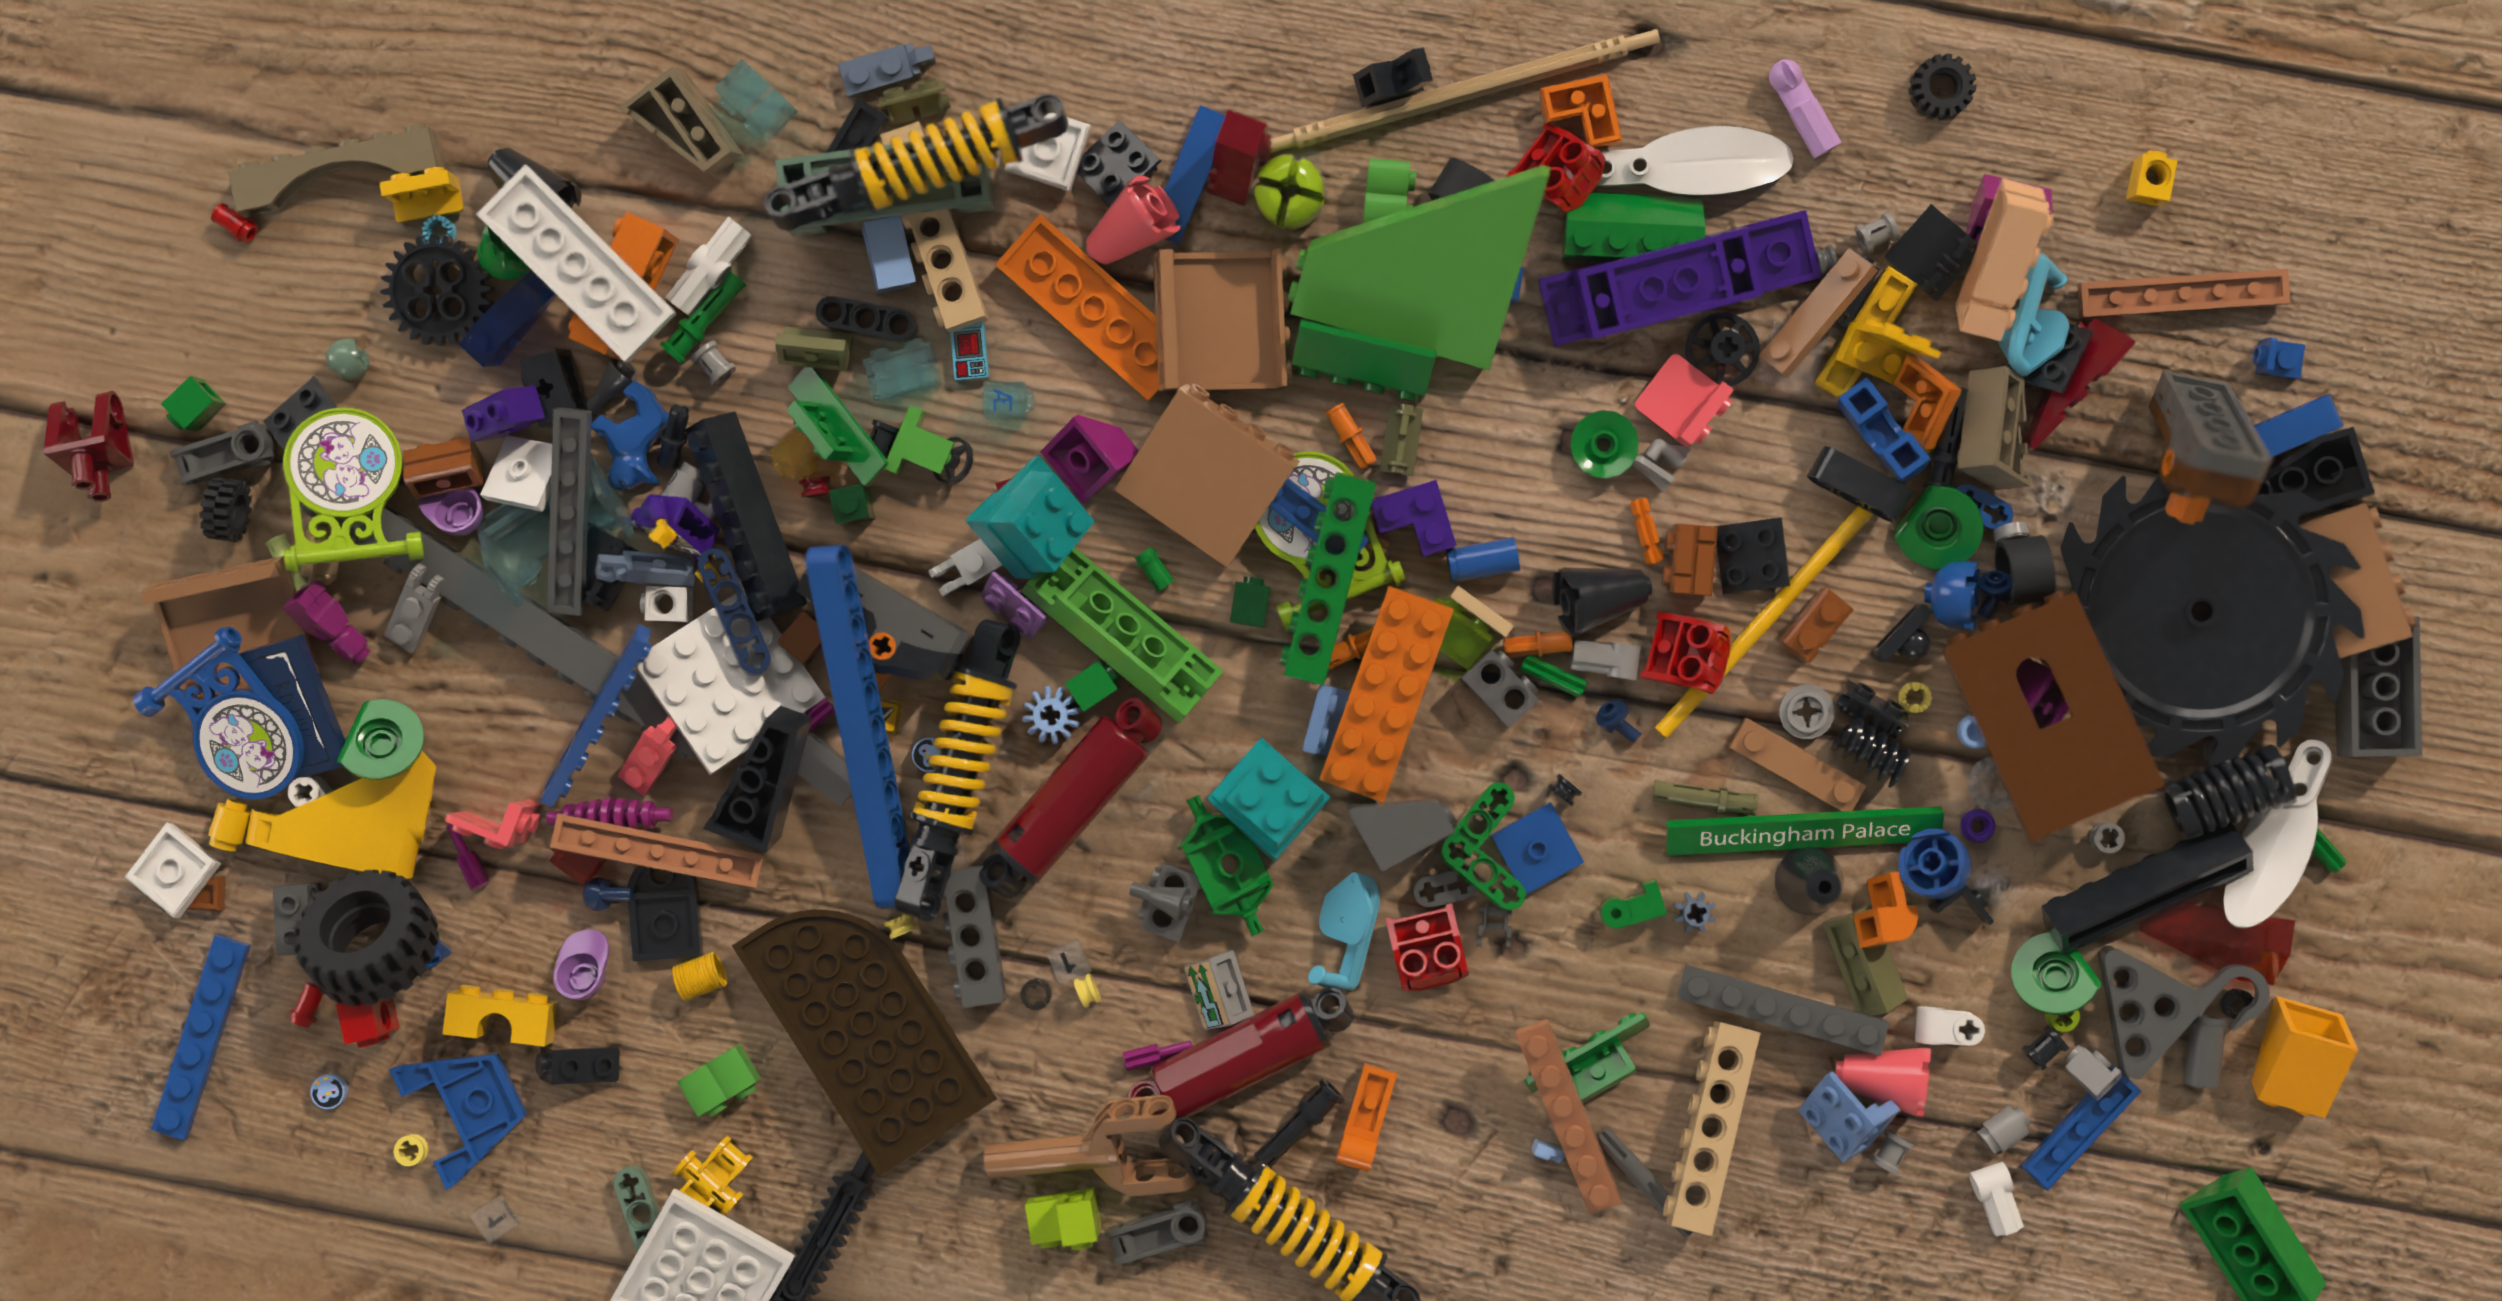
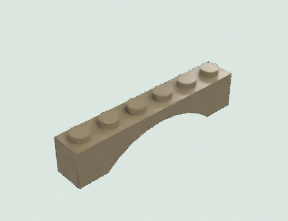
M415 124L405 127V132L398 134L379 132L371 135V140L359 142L358 139H348L340 141L338 143L339 147L326 149L324 146H317L306 149L305 154L293 157L292 154H280L273 156L272 162L260 164L258 161L241 163L238 165L239 169L228 171L236 212L250 217L282 210L291 197L306 184L326 173L342 168L358 166L379 167L398 173H408L411 176L422 175L425 169L432 167H443L446 170L439 135L424 124Z

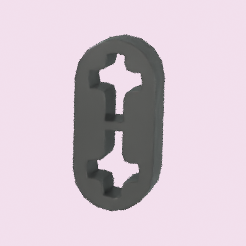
M1451 869L1419 878L1414 884L1413 895L1420 905L1435 907L1470 898L1474 895L1476 889L1470 884L1467 885V891L1461 893L1459 888L1448 889L1447 884L1456 882L1458 875ZM1430 882L1432 887L1443 885L1444 891L1434 893V899L1428 901L1426 896L1419 895V891L1424 889V883Z

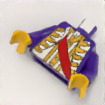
M650 494L646 497L641 508H636L631 516L632 525L639 528L663 549L667 548L692 555L696 565L701 554L712 548L720 531L718 526L684 497ZM710 556L704 568L706 570L712 569L717 581L720 578V574L710 563L712 560ZM697 570L694 574L703 583L700 574Z

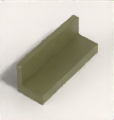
M1869 904L1864 905L1853 913L1829 918L1823 922L1856 1011L1869 1016L1886 1014L1905 1002L1907 995L1888 945L1860 949L1853 914L1871 910L1872 905Z

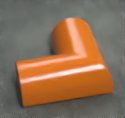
M1608 74L1540 88L1539 102L1545 123L1580 116L1585 140L1590 146L1603 150L1622 142Z
M1907 354L1894 385L1912 398L1915 404L1902 430L1905 433L1910 432L1923 449H1933L1962 390L1917 355Z

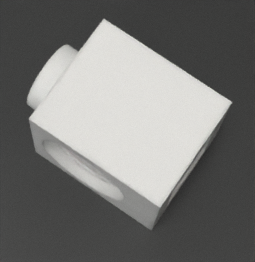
M646 586V593H642L640 598L641 613L645 614V620L692 622L694 588ZM668 594L673 599L674 604L672 610L665 614L660 610L659 601L664 595Z

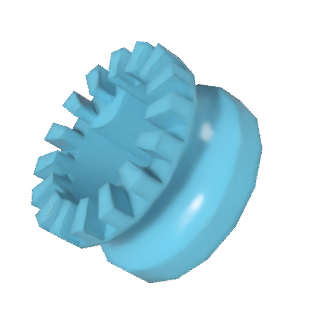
M434 215L431 218H427V221L423 223L422 235L428 243L432 229L438 223H442V227L448 229V234L445 236H452L453 242L455 241L457 236L456 226L448 218Z

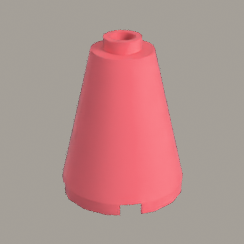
M1137 175L1130 180L1087 237L1086 251L1089 257L1096 263L1111 264L1167 239L1180 230V225L1176 226L1175 223L1180 217L1173 201L1159 185L1154 189L1146 183L1150 180L1148 177Z
M1931 1048L1882 1051L1881 1056L1869 1052L1845 1054L1844 1061L1837 1060L1836 1075L1851 1093L1881 1104L1892 1100L1900 1111L1924 1118Z

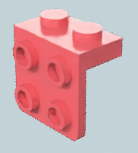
M1673 354L1637 398L1634 406L1637 411L1684 447H1688L1693 442L1699 445L1712 429L1707 424L1715 414L1721 417L1733 401L1728 397L1734 389L1725 382L1716 384L1683 357Z
M532 800L510 802L501 825L467 811L449 813L445 821L453 824L452 830L466 836H472L475 833L485 837V844L494 848L504 849V846L514 847L516 844L527 842L530 833H534L540 824L542 815L539 814V810L542 804Z

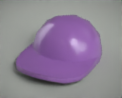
M472 487L419 499V508L424 516L437 528L452 536L467 535L475 531L483 520L484 506L482 500Z
M592 929L582 930L572 934L564 941L554 969L556 989L564 997L575 1001L587 1000L597 994L604 984L605 969L609 957V943L601 932Z

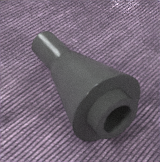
M621 358L619 360L610 359L596 388L597 391L587 402V409L592 411V415H595L607 400L624 391L633 381H638L635 375L637 371L630 362H624Z
M1135 882L1132 883L1129 894L1131 896L1150 901L1152 905L1178 921H1181L1184 916H1189L1193 909L1194 897L1190 896V888H1152Z

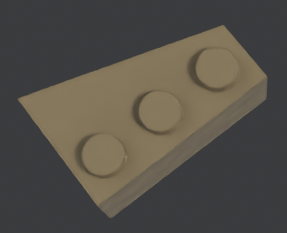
M670 67L619 107L620 110L633 117L648 131L660 137L671 148L703 172L718 175L744 155L684 70Z
M2007 366L1969 371V379L1966 386L1969 392L1967 393L1965 412L1962 419L1961 445L1957 454L1958 469L1993 490L2031 487L2030 476H2024L2023 455L2029 454L2028 443H2022L2021 422L2027 421L2024 377Z

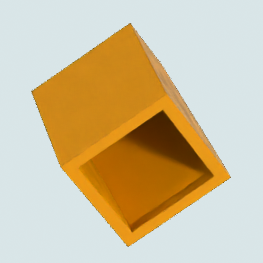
M2276 996L2251 1080L2258 1100L2268 1106L2277 1107L2279 1105L2293 1109L2304 1116L2314 1115L2325 1118L2358 1052L2343 1015Z

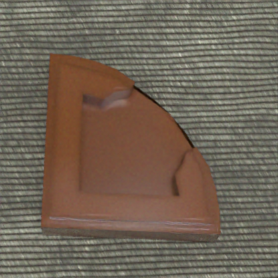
M226 876L210 878L186 910H224Z

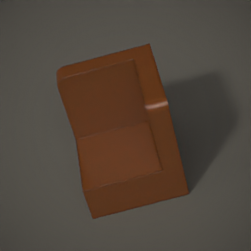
M802 611L777 641L783 649L801 664H809L822 648L817 618L809 611Z

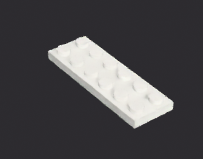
M526 164L477 213L624 362L628 363L677 314Z

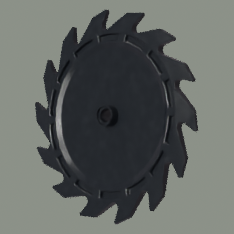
M2160 473L2141 500L2135 504L2128 502L2126 499V477L2122 475L2102 496L2095 540L2092 543L2083 542L2073 522H2069L2060 550L2073 588L2072 593L2076 592L2137 726H2152L2156 731L2155 737L2146 744L2151 756L2168 757L2206 736H2213L2216 739V747L2207 763L2209 766H2213L2238 757L2261 724L2266 720H2273L2275 722L2276 746L2281 748L2301 728L2307 689L2310 682L2319 680L2323 684L2331 702H2336L2345 673L2332 635L2334 627L2343 625L2359 638L2365 637L2361 609L2329 577V570L2332 566L2338 565L2358 570L2361 566L2344 543L2299 526L2298 519L2302 514L2325 509V505L2301 492L2255 495L2254 500L2246 507H2232L2221 502L2219 504L2210 502L2202 522L2196 521L2194 524L2180 522L2177 518L2167 514L2165 506L2171 493L2162 482ZM2199 601L2206 602L2210 607V615L2203 621L2195 620L2191 614L2193 605Z

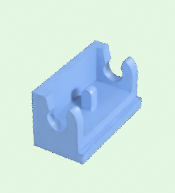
M901 215L863 222L862 233L876 294L911 287V284H915L916 280Z

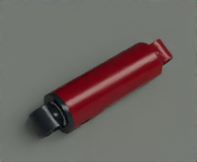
M1132 698L1119 706L1115 715V721L1107 716H1102L991 843L992 847L999 854L989 856L981 865L983 866L979 872L981 882L1005 898L1018 896L1025 888L1027 878L1038 884L1148 758L1147 750L1140 743H1149L1159 735L1162 728L1161 717L1142 701Z
M1328 987L1322 989L1314 997L1313 1003L1305 990L1154 1065L1152 1073L1155 1082L1148 1080L1137 1082L1129 1090L1127 1098L1165 1095L1173 1101L1176 1110V1120L1179 1118H1189L1332 1046L1326 1031L1338 1033L1346 1030L1353 1022V1009L1342 991L1337 988ZM1340 1006L1335 1013L1327 1014L1332 1007ZM1167 1109L1157 1110L1152 1115H1162Z

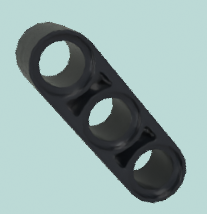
M835 296L822 298L816 306L818 321L833 331L897 343L912 341L918 332L916 319L903 309ZM839 305L841 307L840 318L837 321L828 322L826 319L827 309L830 306ZM867 311L874 312V324L869 328H861L859 324L860 316ZM899 318L908 319V330L901 335L894 334L892 330L893 323Z
M1828 446L1823 447L1807 474V478L1819 487L1891 523L1896 522L1913 493L1912 490L1899 481Z

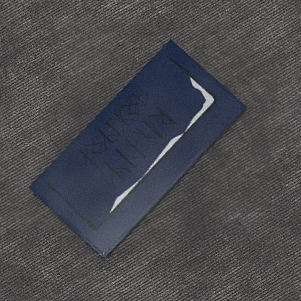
M304 634L239 653L271 695L291 713L300 729L304 745V757L301 769L295 779L344 767L337 761V758L345 743V738Z

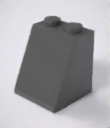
M1435 798L1386 801L1384 803H1360L1347 807L1350 816L1381 872L1454 833L1455 831L1451 824L1457 822L1446 802L1440 804Z

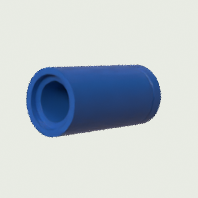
M1514 537L1446 550L1452 583L1520 571L1519 556Z

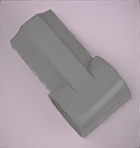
M1574 640L1570 658V669L1606 674V677L1637 680L1641 646L1612 642L1608 645Z

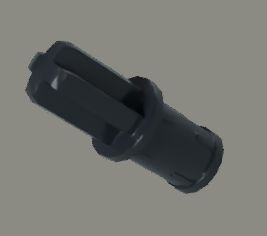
M673 405L670 408L666 428L661 430L660 433L662 442L657 463L666 469L678 467L682 447L688 440L685 431L689 419V409L685 406Z

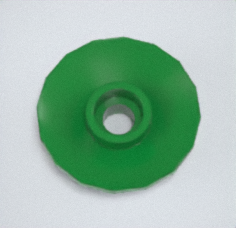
M1600 410L1588 414L1578 422L1571 435L1570 449L1574 461L1582 471L1593 477L1608 479L1619 476L1632 466L1638 455L1639 439L1635 427L1626 417L1615 411ZM1600 439H1605L1609 442L1610 447L1608 451L1602 452L1598 449L1597 443Z

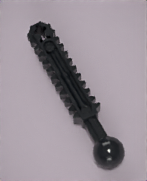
M864 1152L861 1153L852 1170L832 1177L837 1186L827 1188L831 1198L822 1199L821 1204L825 1209L815 1211L814 1215L818 1221L808 1224L807 1227L810 1229L811 1234L806 1233L801 1236L804 1246L795 1247L794 1251L798 1257H794L790 1264L791 1269H787L783 1276L784 1282L780 1281L776 1288L778 1292L773 1293L769 1301H813L810 1295L815 1296L820 1293L821 1290L817 1283H824L828 1279L823 1272L833 1270L834 1266L830 1260H835L841 1255L837 1247L842 1248L846 1246L847 1241L844 1235L849 1236L854 1232L850 1224L860 1222L861 1218L857 1212L867 1209L864 1200L872 1199L876 1195L871 1189L875 1180L871 1179L875 1169Z

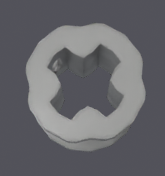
M1888 212L1883 213L1881 219L1866 226L1860 224L1855 227V234L1859 245L1867 255L1872 253L1875 247L1885 242L1900 240L1897 224Z
M714 340L702 346L691 357V361L694 364L698 363L710 377L709 381L712 386L720 384L736 370L735 365L728 363L718 351V344Z
M1886 1130L1884 1135L1887 1138L1878 1154L1873 1155L1871 1160L1885 1170L1898 1175L1900 1172L1898 1167L1906 1152L1913 1149L1914 1144L1900 1135Z

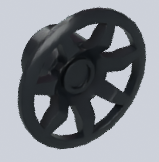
M1715 313L1701 319L1692 328L1687 337L1685 355L1687 361L1698 370L1713 362L1717 365L1716 380L1713 381L1716 384L1725 382L1729 386H1734L1744 381L1754 371L1759 360L1760 343L1753 327L1742 317L1731 313ZM1728 319L1736 323L1730 330L1721 331L1715 320ZM1709 322L1713 337L1710 340L1695 338L1699 329ZM1740 326L1749 333L1752 343L1744 342V339L1738 333ZM1692 344L1707 349V355L1696 364L1692 356ZM1753 349L1752 361L1746 369L1740 359L1746 350ZM1732 365L1742 373L1733 380L1723 381L1726 366Z

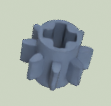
M1701 891L1697 894L1696 898H1692L1688 892H1684L1686 900L1682 904L1678 902L1673 904L1679 909L1680 915L1674 918V921H1685L1684 931L1687 933L1692 931L1693 926L1698 927L1704 933V924L1707 921H1716L1714 917L1710 916V909H1713L1716 905L1713 902L1703 903L1705 893ZM1693 904L1698 908H1702L1698 912L1699 918L1697 920L1687 916L1691 912L1690 906Z

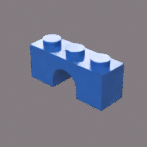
M1867 377L1838 397L1837 407L1893 479L1905 484L1928 468L1930 457L1910 432L1905 433L1896 423L1888 410V403Z

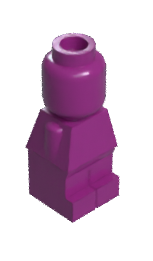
M318 580L301 586L282 609L303 631L322 641L330 639V647L344 661L351 660L354 664H358L364 660L371 651L367 647V639L353 625H346L349 619L339 602L325 591L326 588Z

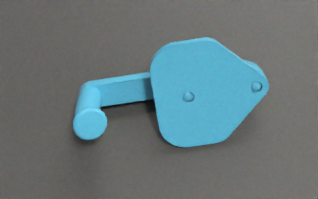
M2042 253L2039 254L2035 267H2029L2026 278L2028 279L2027 289L2024 297L2020 299L2018 309H2015L2016 314L2010 331L2005 330L2001 341H1998L2000 348L2008 359L2009 365L2021 376L2029 375L2058 354L2064 347L2069 330V321L2062 312L2038 309L2046 279L2047 286L2053 290L2060 289L2067 283V276Z
M1353 872L1326 894L1319 917L1320 929L1324 935L1347 943L1340 973L1326 972L1322 966H1315L1308 975V980L1312 985L1326 988L1332 987L1344 991H1352L1358 986L1380 906L1379 887L1373 877Z

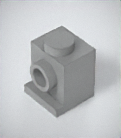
M2079 1045L2066 1058L2068 1062L2065 1066L2066 1072L2097 1101L2122 1078V1073L2117 1067L2112 1071L2108 1069L2111 1066L2110 1062L2097 1050L2091 1054L2085 1047L2082 1048Z

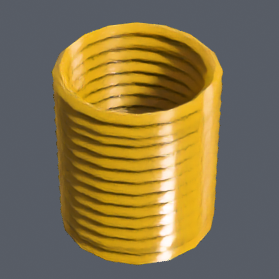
M715 952L673 966L672 968L674 985L679 996L684 1001L727 985L725 969Z

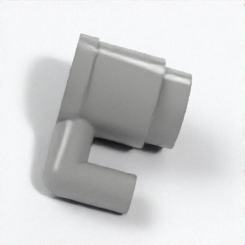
M683 462L679 470L676 469L661 495L687 498L711 521L717 516L712 509L711 499L707 505L697 500L705 487L700 477V470Z

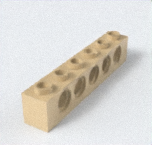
M918 121L880 134L883 145L890 144V139L894 136H898L902 143L909 142L908 133L911 130H916L921 138L926 137V134ZM944 209L901 215L906 230L912 229L916 242L911 243L916 261L918 263L923 261L927 274L922 275V279L928 295L933 293L935 295L938 306L934 307L933 311L939 327L945 326L948 332L951 333L980 322L989 321L952 210ZM935 221L940 224V230L935 236H924L923 229L927 223ZM943 253L949 254L951 256L949 266L945 269L935 268L934 261L936 257ZM951 286H960L962 288L961 297L954 302L947 301L945 299L946 290Z
M1714 1021L1713 1027L1707 1028L1704 1038V1047H1708L1705 1061L1700 1060L1696 1071V1080L1700 1081L1697 1095L1692 1094L1688 1104L1687 1113L1692 1116L1689 1128L1684 1127L1680 1137L1679 1147L1683 1148L1681 1161H1676L1672 1170L1671 1181L1675 1182L1673 1195L1667 1196L1663 1208V1216H1667L1666 1223L1671 1226L1708 1236L1713 1234L1761 1032ZM1724 1050H1730L1734 1057L1733 1064L1727 1069L1721 1068L1718 1063V1057ZM1721 1083L1726 1090V1095L1722 1101L1715 1103L1710 1097V1090L1714 1085ZM1713 1117L1718 1124L1717 1131L1711 1136H1705L1702 1131V1124L1707 1118ZM1706 1151L1710 1158L1709 1164L1705 1169L1697 1170L1694 1166V1157L1697 1153ZM1698 1185L1701 1189V1198L1698 1202L1689 1204L1685 1197L1686 1191L1689 1187Z

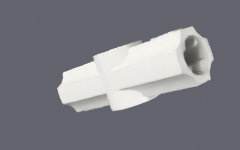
M728 217L707 244L701 245L692 254L686 265L687 270L665 298L688 316H691L708 293L716 288L728 274L729 270H732L733 266L731 264L750 242L753 235Z

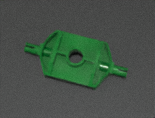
M1196 795L1186 800L1195 818V823L1190 827L1177 848L1178 850L1183 849L1212 909L1209 914L1216 916H1240L1241 919H1244L1251 937L1258 935L1265 930L1256 912L1259 911L1258 906L1269 894L1273 882L1254 843L1226 816L1213 815L1212 812L1207 813L1199 797L1200 795ZM1225 855L1232 856L1236 861L1237 867L1233 874H1228L1222 869L1221 861Z

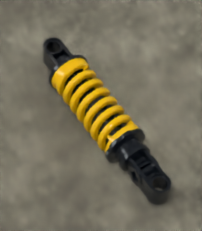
M1042 94L1037 98L1008 108L1000 97L996 101L979 108L980 124L976 123L973 115L968 111L961 114L963 130L960 131L952 118H946L943 121L946 136L943 135L942 131L939 132L934 124H929L925 128L926 137L921 138L916 130H911L908 133L909 143L903 144L898 136H894L890 139L891 149L885 151L883 145L879 142L874 143L872 146L874 155L872 156L868 147L849 150L850 163L841 165V167H837L835 164L830 166L828 171L804 177L802 180L772 189L765 198V207L776 226L785 231L794 230L815 221L828 219L843 211L846 214L853 212L854 207L864 204L871 213H876L879 209L892 205L894 193L901 200L905 201L911 197V187H914L919 194L928 192L929 181L937 188L945 187L946 175L948 174L953 181H962L964 179L963 163L971 175H979L982 171L980 157H982L986 166L991 170L999 167L998 151L1002 153L1001 157L1004 165L1017 161L1018 163L1023 162V148L1060 137L1068 128V118L1061 99L1054 94ZM1056 113L1051 119H1043L1047 114ZM791 205L787 211L779 212L782 207Z
M989 619L981 621L975 630L974 641L966 667L954 666L953 671L955 673L952 682L956 683V685L950 687L949 693L954 698L962 701V703L948 702L944 706V711L957 720H942L939 723V729L947 735L946 738H936L933 743L934 747L941 751V755H932L928 760V764L935 768L936 772L926 773L923 776V782L931 788L930 791H920L917 798L922 803L916 802L913 812L909 816L919 823V829H917V835L912 836L911 851L905 863V871L899 890L895 896V908L899 913L925 922H930L937 917L941 909L945 887L951 875L954 857L959 852V849L956 847L959 842L958 839H960L961 835H973L974 830L972 829L977 812L968 810V808H977L980 805V798L972 793L973 790H983L986 785L984 779L978 777L979 772H989L991 768L990 763L983 759L984 754L992 755L996 752V746L983 738L984 736L999 737L1002 732L999 726L988 721L989 718L999 720L1006 718V710L995 705L994 701L1000 700V704L1009 706L1013 691L1017 688V684L1008 679L1015 653L1021 640L1020 631L1016 626ZM916 864L923 865L924 868H923V869L917 868V867H915V865H916ZM932 870L941 871V874L932 873Z
M1189 1118L1177 1119L1161 1134L1159 1147L1162 1153L1187 1170L1193 1178L1207 1185L1210 1188L1209 1192L1213 1195L1219 1194L1220 1197L1224 1198L1227 1201L1223 1210L1224 1214L1230 1215L1239 1223L1245 1222L1250 1217L1255 1221L1251 1227V1231L1254 1234H1260L1263 1229L1269 1232L1265 1240L1268 1245H1274L1279 1239L1284 1243L1280 1249V1253L1283 1256L1287 1257L1293 1251L1299 1254L1295 1260V1265L1299 1268L1304 1267L1310 1258H1313L1316 1262L1309 1273L1312 1278H1319L1325 1269L1331 1272L1324 1282L1325 1288L1332 1290L1340 1280L1346 1283L1344 1287L1339 1285L1334 1291L1341 1300L1396 1301L1397 1299L1398 1301H1421L1418 1291L1413 1286L1407 1284L1384 1266L1388 1256L1386 1252L1380 1251L1369 1242L1359 1243V1235L1355 1231L1350 1230L1344 1233V1223L1338 1219L1330 1221L1329 1212L1323 1208L1315 1211L1314 1200L1309 1197L1300 1200L1301 1193L1298 1188L1292 1186L1285 1189V1178L1280 1175L1275 1176L1276 1173L1267 1166L1264 1160L1258 1161L1253 1166L1248 1164V1162L1243 1161V1155L1239 1152H1232L1222 1141L1211 1136ZM1175 1133L1182 1137L1184 1143L1177 1140Z

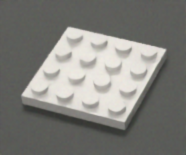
M743 588V589H742V590H743V593H744V595H745V597H746V600H747V602H748L747 595H746L745 590H744V588ZM737 594L732 595L721 604L724 606L733 605L737 601ZM714 608L654 645L644 663L637 661L634 666L667 715L678 726L677 729L710 776L748 751L765 719L780 705L804 714L822 699L826 698L803 664L777 643L782 635L771 619L756 622L771 658L770 665L761 675L750 676L740 669ZM736 619L732 622L731 632L736 637L743 638L749 635L751 627L748 621ZM754 637L748 643L737 646L740 651L744 647L747 648L749 652V658L745 660L747 666L753 664L755 669L760 668L759 663L764 658L762 654L755 655L751 645L758 643Z
M674 1188L610 1301H769L795 1255Z

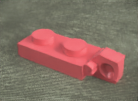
M669 716L656 729L650 726L642 733L617 775L643 797L651 791L677 749L670 739L678 726Z

